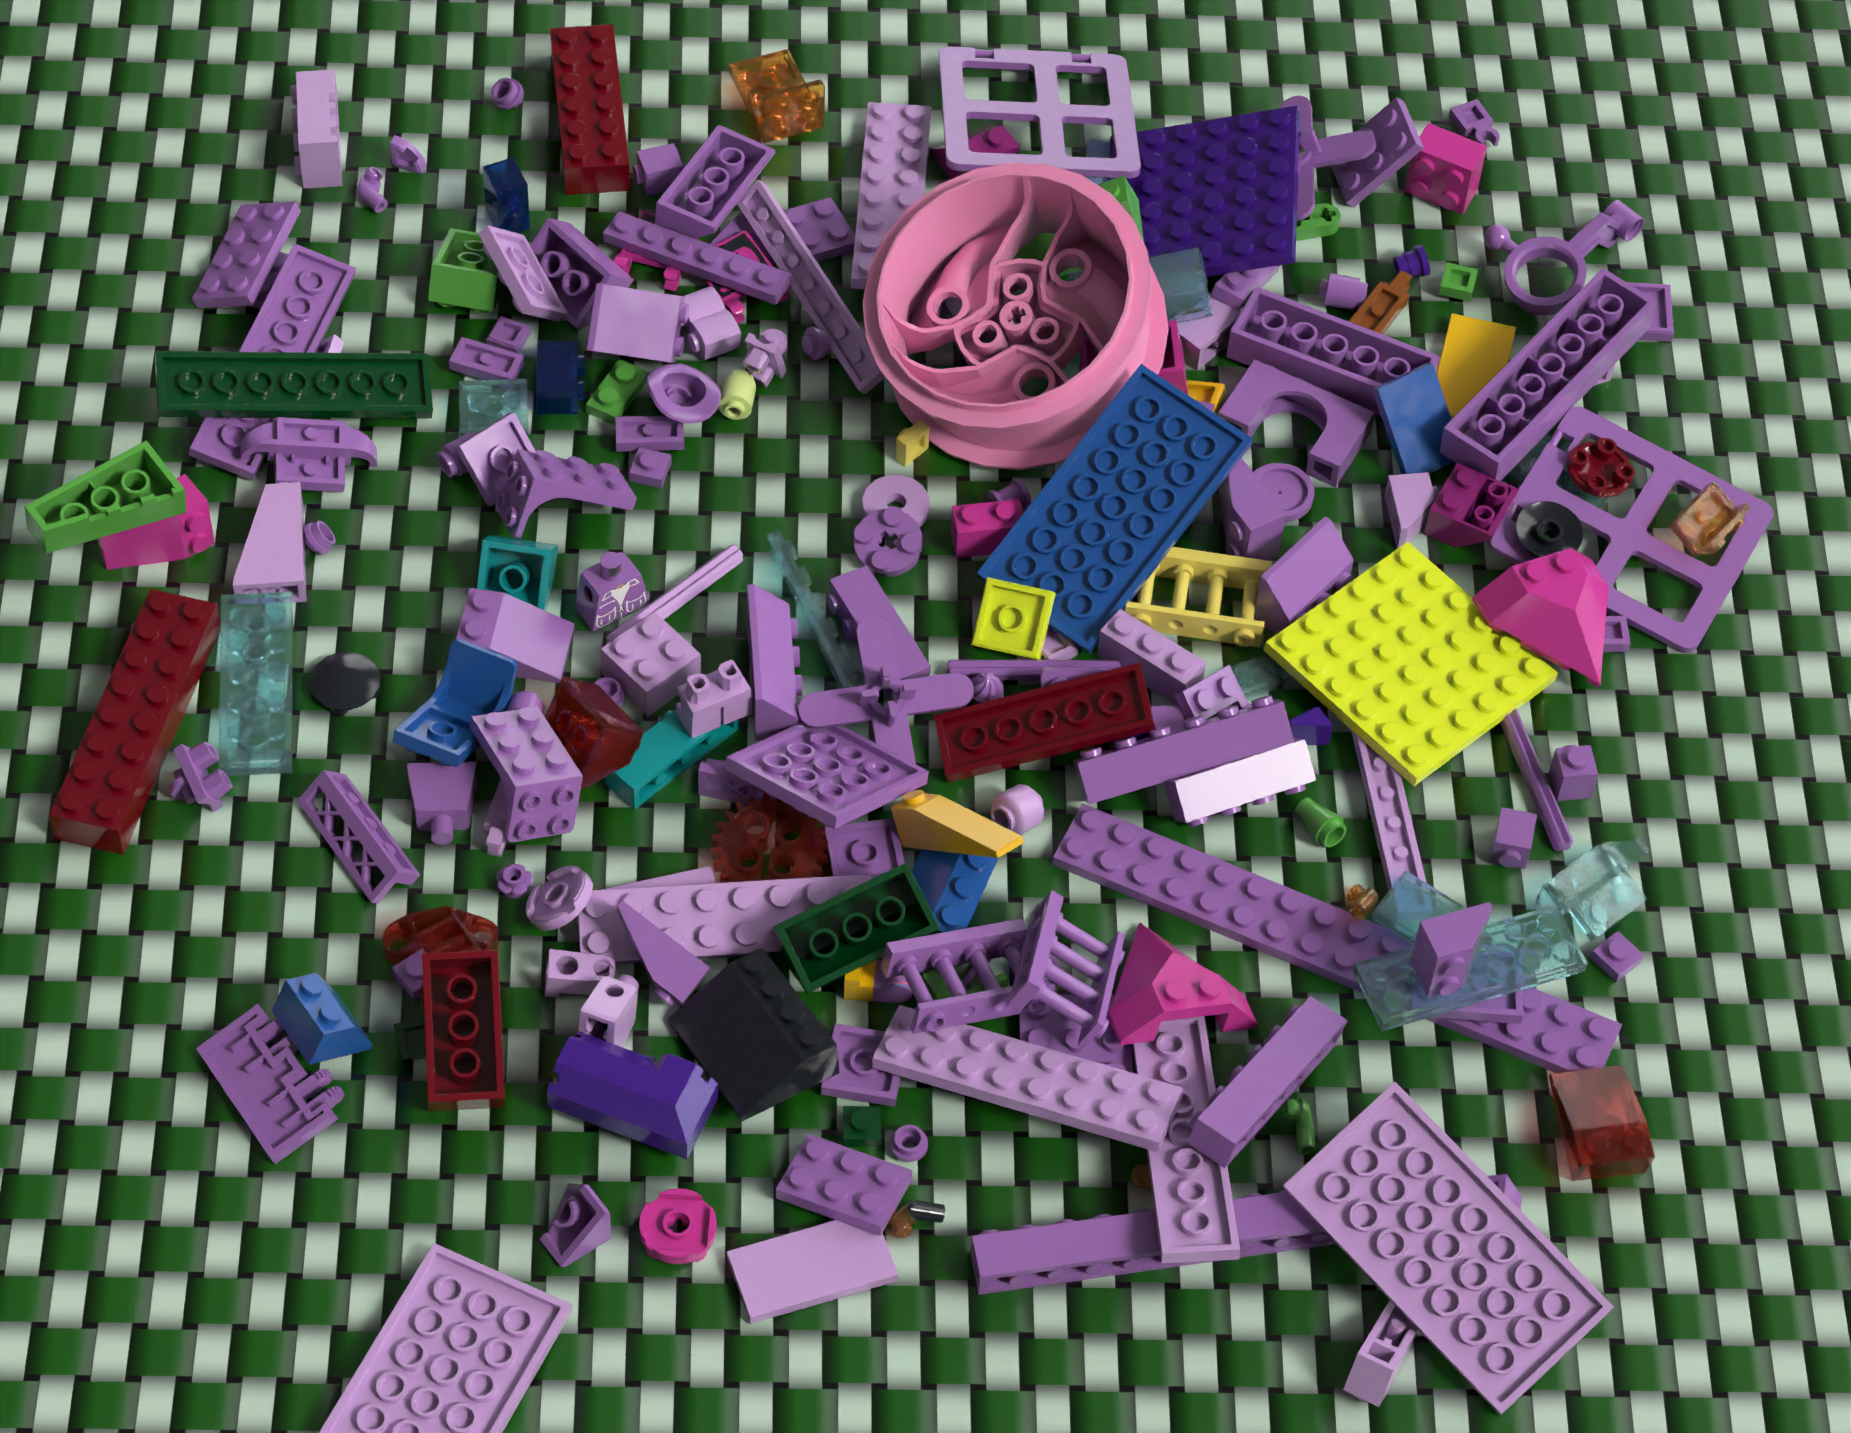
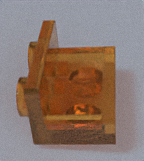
M1714 481L1707 484L1669 527L1694 557L1705 552L1713 554L1725 545L1726 540L1724 537L1728 533L1736 531L1744 524L1745 520L1743 517L1751 507L1747 503L1735 507Z

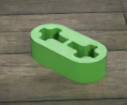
M1331 204L1315 205L1313 212L1307 218L1297 220L1296 241L1330 236L1336 233L1341 218L1338 208Z

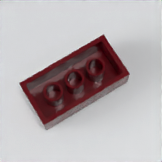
M498 950L422 953L428 1111L505 1108Z

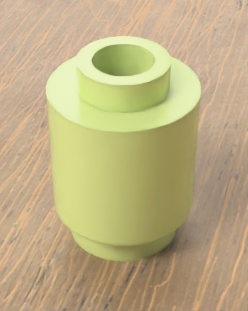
M734 370L723 381L719 410L730 419L740 420L747 418L751 414L756 383L754 377L749 372Z

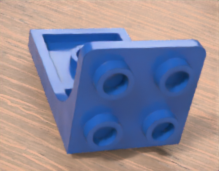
M454 640L450 645L446 668L437 689L425 704L394 730L392 742L405 747L409 752L421 753L436 759L442 765L457 768L481 746L470 729L471 716L506 711L512 696L517 672L516 661L465 640Z

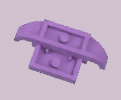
M277 417L275 422L262 424L254 428L242 439L240 444V459H247L249 455L255 452H268V460L275 461V483L300 482L301 490L344 492L345 465H350L352 457L363 458L370 463L371 467H377V449L373 441L361 431L346 426V421Z

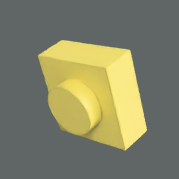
M919 420L910 428H904L896 438L895 460L906 467L925 452L929 447L930 427Z

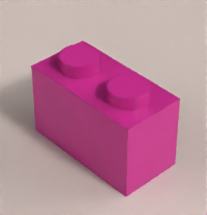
M1020 499L952 506L950 533L955 557L991 555L1023 515Z

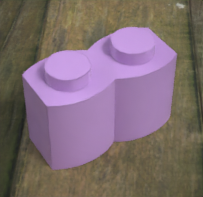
M712 286L684 296L685 304H689V315L687 323H681V329L687 334V341L693 353L697 352L703 360H707L740 348L741 331L731 313L726 310L722 299Z

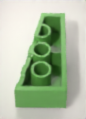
M147 440L24 506L27 529L46 554L187 513L185 489Z

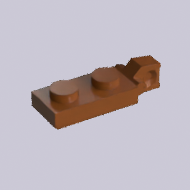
M1401 270L1390 284L1380 281L1349 322L1384 334L1407 305L1410 294L1407 292L1410 289L1409 284L1412 275Z

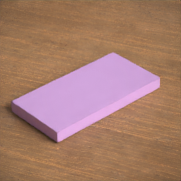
M837 1220L727 1251V1260L750 1324L898 1281V1273L883 1233L879 1236Z

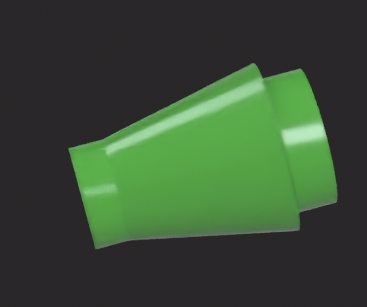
M1309 797L1303 799L1297 805L1295 813L1302 819L1317 844L1329 848L1335 846L1343 839L1347 828L1342 817L1317 804Z

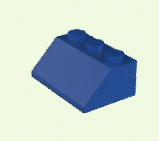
M921 849L913 866L912 873L940 927L939 930L929 935L966 929L999 858Z

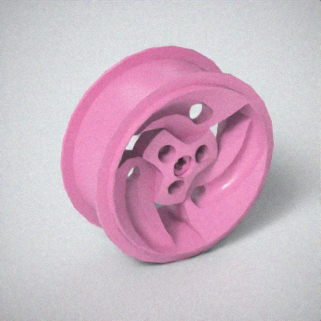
M1010 162L978 168L936 186L908 207L884 236L870 265L863 298L866 339L879 370L890 382L901 411L913 425L921 420L930 427L929 441L952 457L985 468L1025 470L1064 462L1140 364L1158 375L1163 365L1169 330L1164 293L1149 263L1147 248L1134 219L1110 192L1081 174L1048 164ZM1039 233H1055L1043 262L1035 259H1013L1023 247L1031 244ZM1066 269H1084L1083 274L1074 281H1065L1059 278L1060 274ZM1027 288L1023 294L1014 295L1019 289ZM953 297L962 302V308L956 316L949 319L940 318L941 303L944 299ZM1085 332L1098 355L1089 366L1069 380L1061 370L1077 354ZM1053 334L1050 338L1044 339L1046 336ZM988 338H995L992 342L983 343ZM956 340L969 366L935 369L909 359L908 354L930 351ZM1033 377H1043L1049 381L1047 389L1038 396H1028L1022 392V387Z

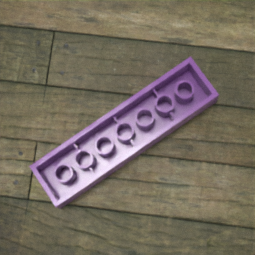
M1602 268L1444 427L1440 453L1455 463L1501 481L1563 418L1567 411L1652 326L1657 301Z

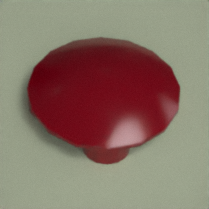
M1601 438L1598 442L1582 443L1571 450L1567 459V471L1571 480L1582 491L1592 496L1604 498L1618 496L1627 490L1635 475V470L1630 465L1628 458L1617 449L1616 443L1610 438Z

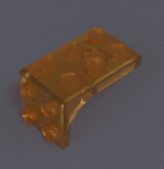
M789 49L729 64V74L764 143L824 128L825 85L822 80L806 83Z

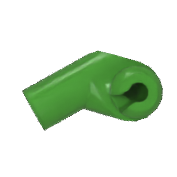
M1302 1098L1298 1100L1288 1099L1284 1105V1115L1287 1119H1294L1297 1153L1310 1155L1316 1150L1315 1130L1310 1105Z

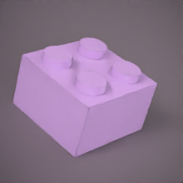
M654 611L601 648V669L605 677L613 678L619 682L624 689L625 696L648 717L679 695L677 686L687 683V677L697 673L701 674V654Z

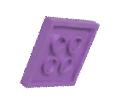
M1059 994L1086 1011L1087 1002L1075 995ZM1111 995L1107 1016L1115 995ZM1049 1007L1039 1012L1018 1014L1019 1040L1133 1073L1132 1044L1119 1045L1110 1022L1100 1039L1093 1038L1082 1049L1077 1046L1082 1026L1053 1008Z

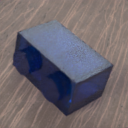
M514 158L482 166L485 210L493 226L515 233L530 229L528 184Z
M537 341L536 396L538 415L578 414V401H585L584 380H578V375H585V355H578V341Z

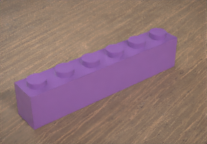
M1268 695L1252 700V706L1239 710L1237 705L1217 711L1218 717L1204 720L1203 716H1197L1184 720V727L1170 731L1169 726H1164L1149 731L1150 737L1136 741L1135 736L1117 740L1114 742L1115 747L1102 751L1101 746L1083 750L1080 752L1081 758L1074 759L1073 762L1084 800L1088 804L1096 803L1295 743L1284 703L1279 699L1273 700L1272 696Z
M1311 996L1301 1007L1294 1005L1288 1012L1284 1025L1281 1027L1277 1024L1271 1030L1265 1041V1046L1262 1047L1258 1044L1248 1057L1247 1065L1245 1067L1239 1065L1233 1071L1228 1080L1229 1085L1226 1088L1220 1085L1210 1098L1209 1106L1206 1109L1201 1106L1195 1112L1189 1123L1193 1130L1187 1143L1226 1168L1337 1045L1347 1019Z

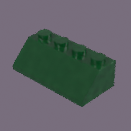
M906 862L775 925L771 934L788 968L807 994L883 957L888 942L927 936L939 930L940 927Z

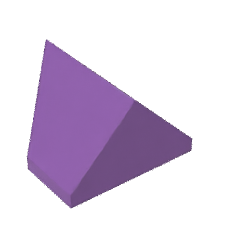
M568 1183L548 1232L543 1234L540 1240L561 1267H566L611 1239L610 1212L589 1185Z

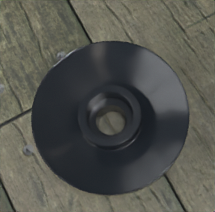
M1540 501L1526 506L1519 513L1515 523V533L1519 543L1528 553L1537 558L1569 548L1577 551L1583 540V528L1578 517L1567 507L1555 502Z

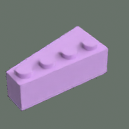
M335 69L296 72V85H291L292 105L297 104V108L292 109L293 128H298V132H293L294 151L299 152V156H294L295 175H302L303 189L342 186Z

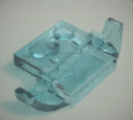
M1641 837L1623 842L1611 841L1596 845L1542 885V889L1535 902V913L1546 929L1551 927L1561 917L1570 913L1590 941L1594 940L1647 900L1626 869L1648 854L1650 849Z

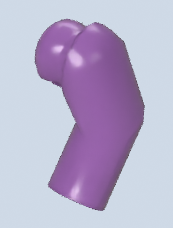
M369 167L360 178L357 192L359 197L376 213H381L388 205V201L379 194L380 180L383 177L382 172L375 167Z

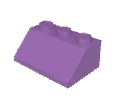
M548 218L530 245L568 313L564 318L576 329L581 330L591 323L597 283L629 288L634 280L571 223Z
M1325 516L1260 577L1254 619L1265 621L1264 626L1275 634L1288 627L1353 579L1351 570L1354 559L1328 517Z

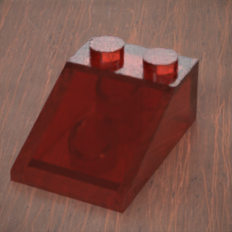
M1623 1065L1550 1073L1549 1080L1572 1181L1645 1173L1654 1160L1655 1154L1646 1118Z

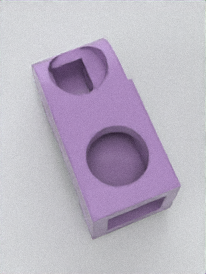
M549 949L544 997L559 998L560 993L587 994L590 996L602 977L608 976L615 979V961L604 955Z

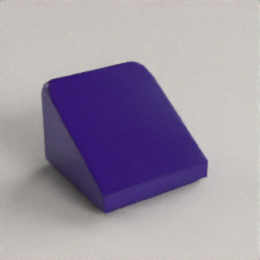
M1314 707L1289 720L1293 738L1305 739L1306 745H1327L1329 743L1333 726L1319 707Z

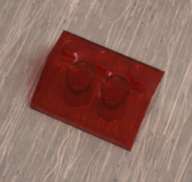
M565 676L562 677L544 716L583 775L582 788H587L630 764L635 751L638 750L641 744V738L644 734V731L599 685Z

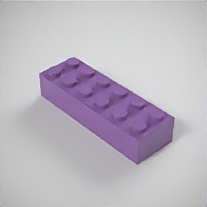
M1255 287L1230 331L1226 356L1248 366L1251 365L1254 359L1266 365H1271L1282 372L1296 378H1301L1307 383L1325 391H1330L1343 399L1362 405L1378 416H1381L1372 391L1373 388L1426 363H1433L1437 374L1440 360L1438 355L1259 287Z

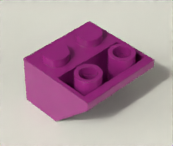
M1457 463L1429 510L1424 535L1455 548L1491 541L1517 497L1519 489Z

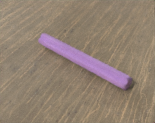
M735 545L728 546L608 634L606 637L607 644L654 611L663 620L739 565L743 561L742 551Z

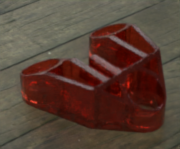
M446 905L410 913L392 922L383 934V952L389 962L398 964L422 948L426 953L498 950L499 931L497 926L487 918ZM479 932H487L493 938L480 939L474 935ZM397 939H404L409 942L406 947L398 951H393L389 947ZM422 983V986L420 988V1005L422 1011L424 1012V991Z

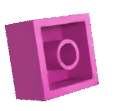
M1428 123L1420 135L1424 148L1410 160L1404 192L1463 215L1478 190L1487 146Z

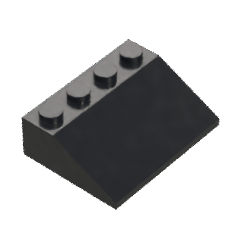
M763 948L729 963L668 1018L669 1025L709 1079L712 1077L718 1083V1091L741 1122L840 1073L837 1044Z

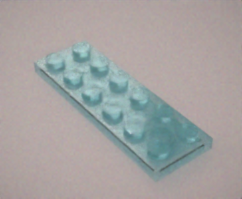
M292 592L221 595L219 769L224 771L227 776L293 773Z
M1556 904L1488 924L1482 948L1463 987L1453 994L1447 996L1439 994L1427 997L1410 962L1414 946L1354 963L1353 973L1381 1031H1385L1585 972L1588 963Z

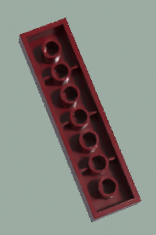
M149 589L49 813L54 839L124 855L221 631L217 603Z

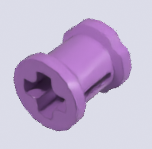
M1019 478L1012 480L1009 486L999 491L991 490L986 494L987 502L1020 499L1021 507L1023 508L1031 504L1029 490Z

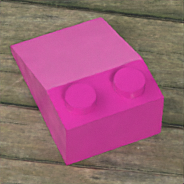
M185 474L176 479L185 489L187 513L98 538L103 566L107 570L183 560L195 553L204 551L208 546L215 543L208 500Z

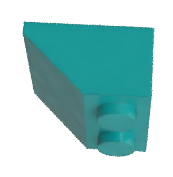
M489 535L482 541L477 589L503 592L546 611L555 577L558 545Z

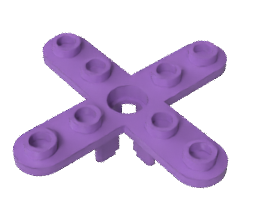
M1298 95L1286 99L1280 108L1297 105L1300 112L1299 150H1304V152L1299 156L1297 220L1307 218L1315 208L1314 168L1364 159L1375 151L1376 140L1374 135L1368 131H1356L1317 139L1313 129L1310 100L1305 96Z
M870 615L860 621L856 630L865 685L810 693L801 700L798 707V715L803 724L814 729L871 721L876 744L916 764L907 716L962 708L971 701L974 687L971 680L962 673H947L901 680L891 626L885 618L878 615ZM884 688L893 690L897 695V703L895 701H888L886 708L880 706L877 702L879 691Z

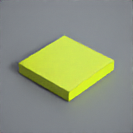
M987 577L971 645L1040 660L1056 593Z

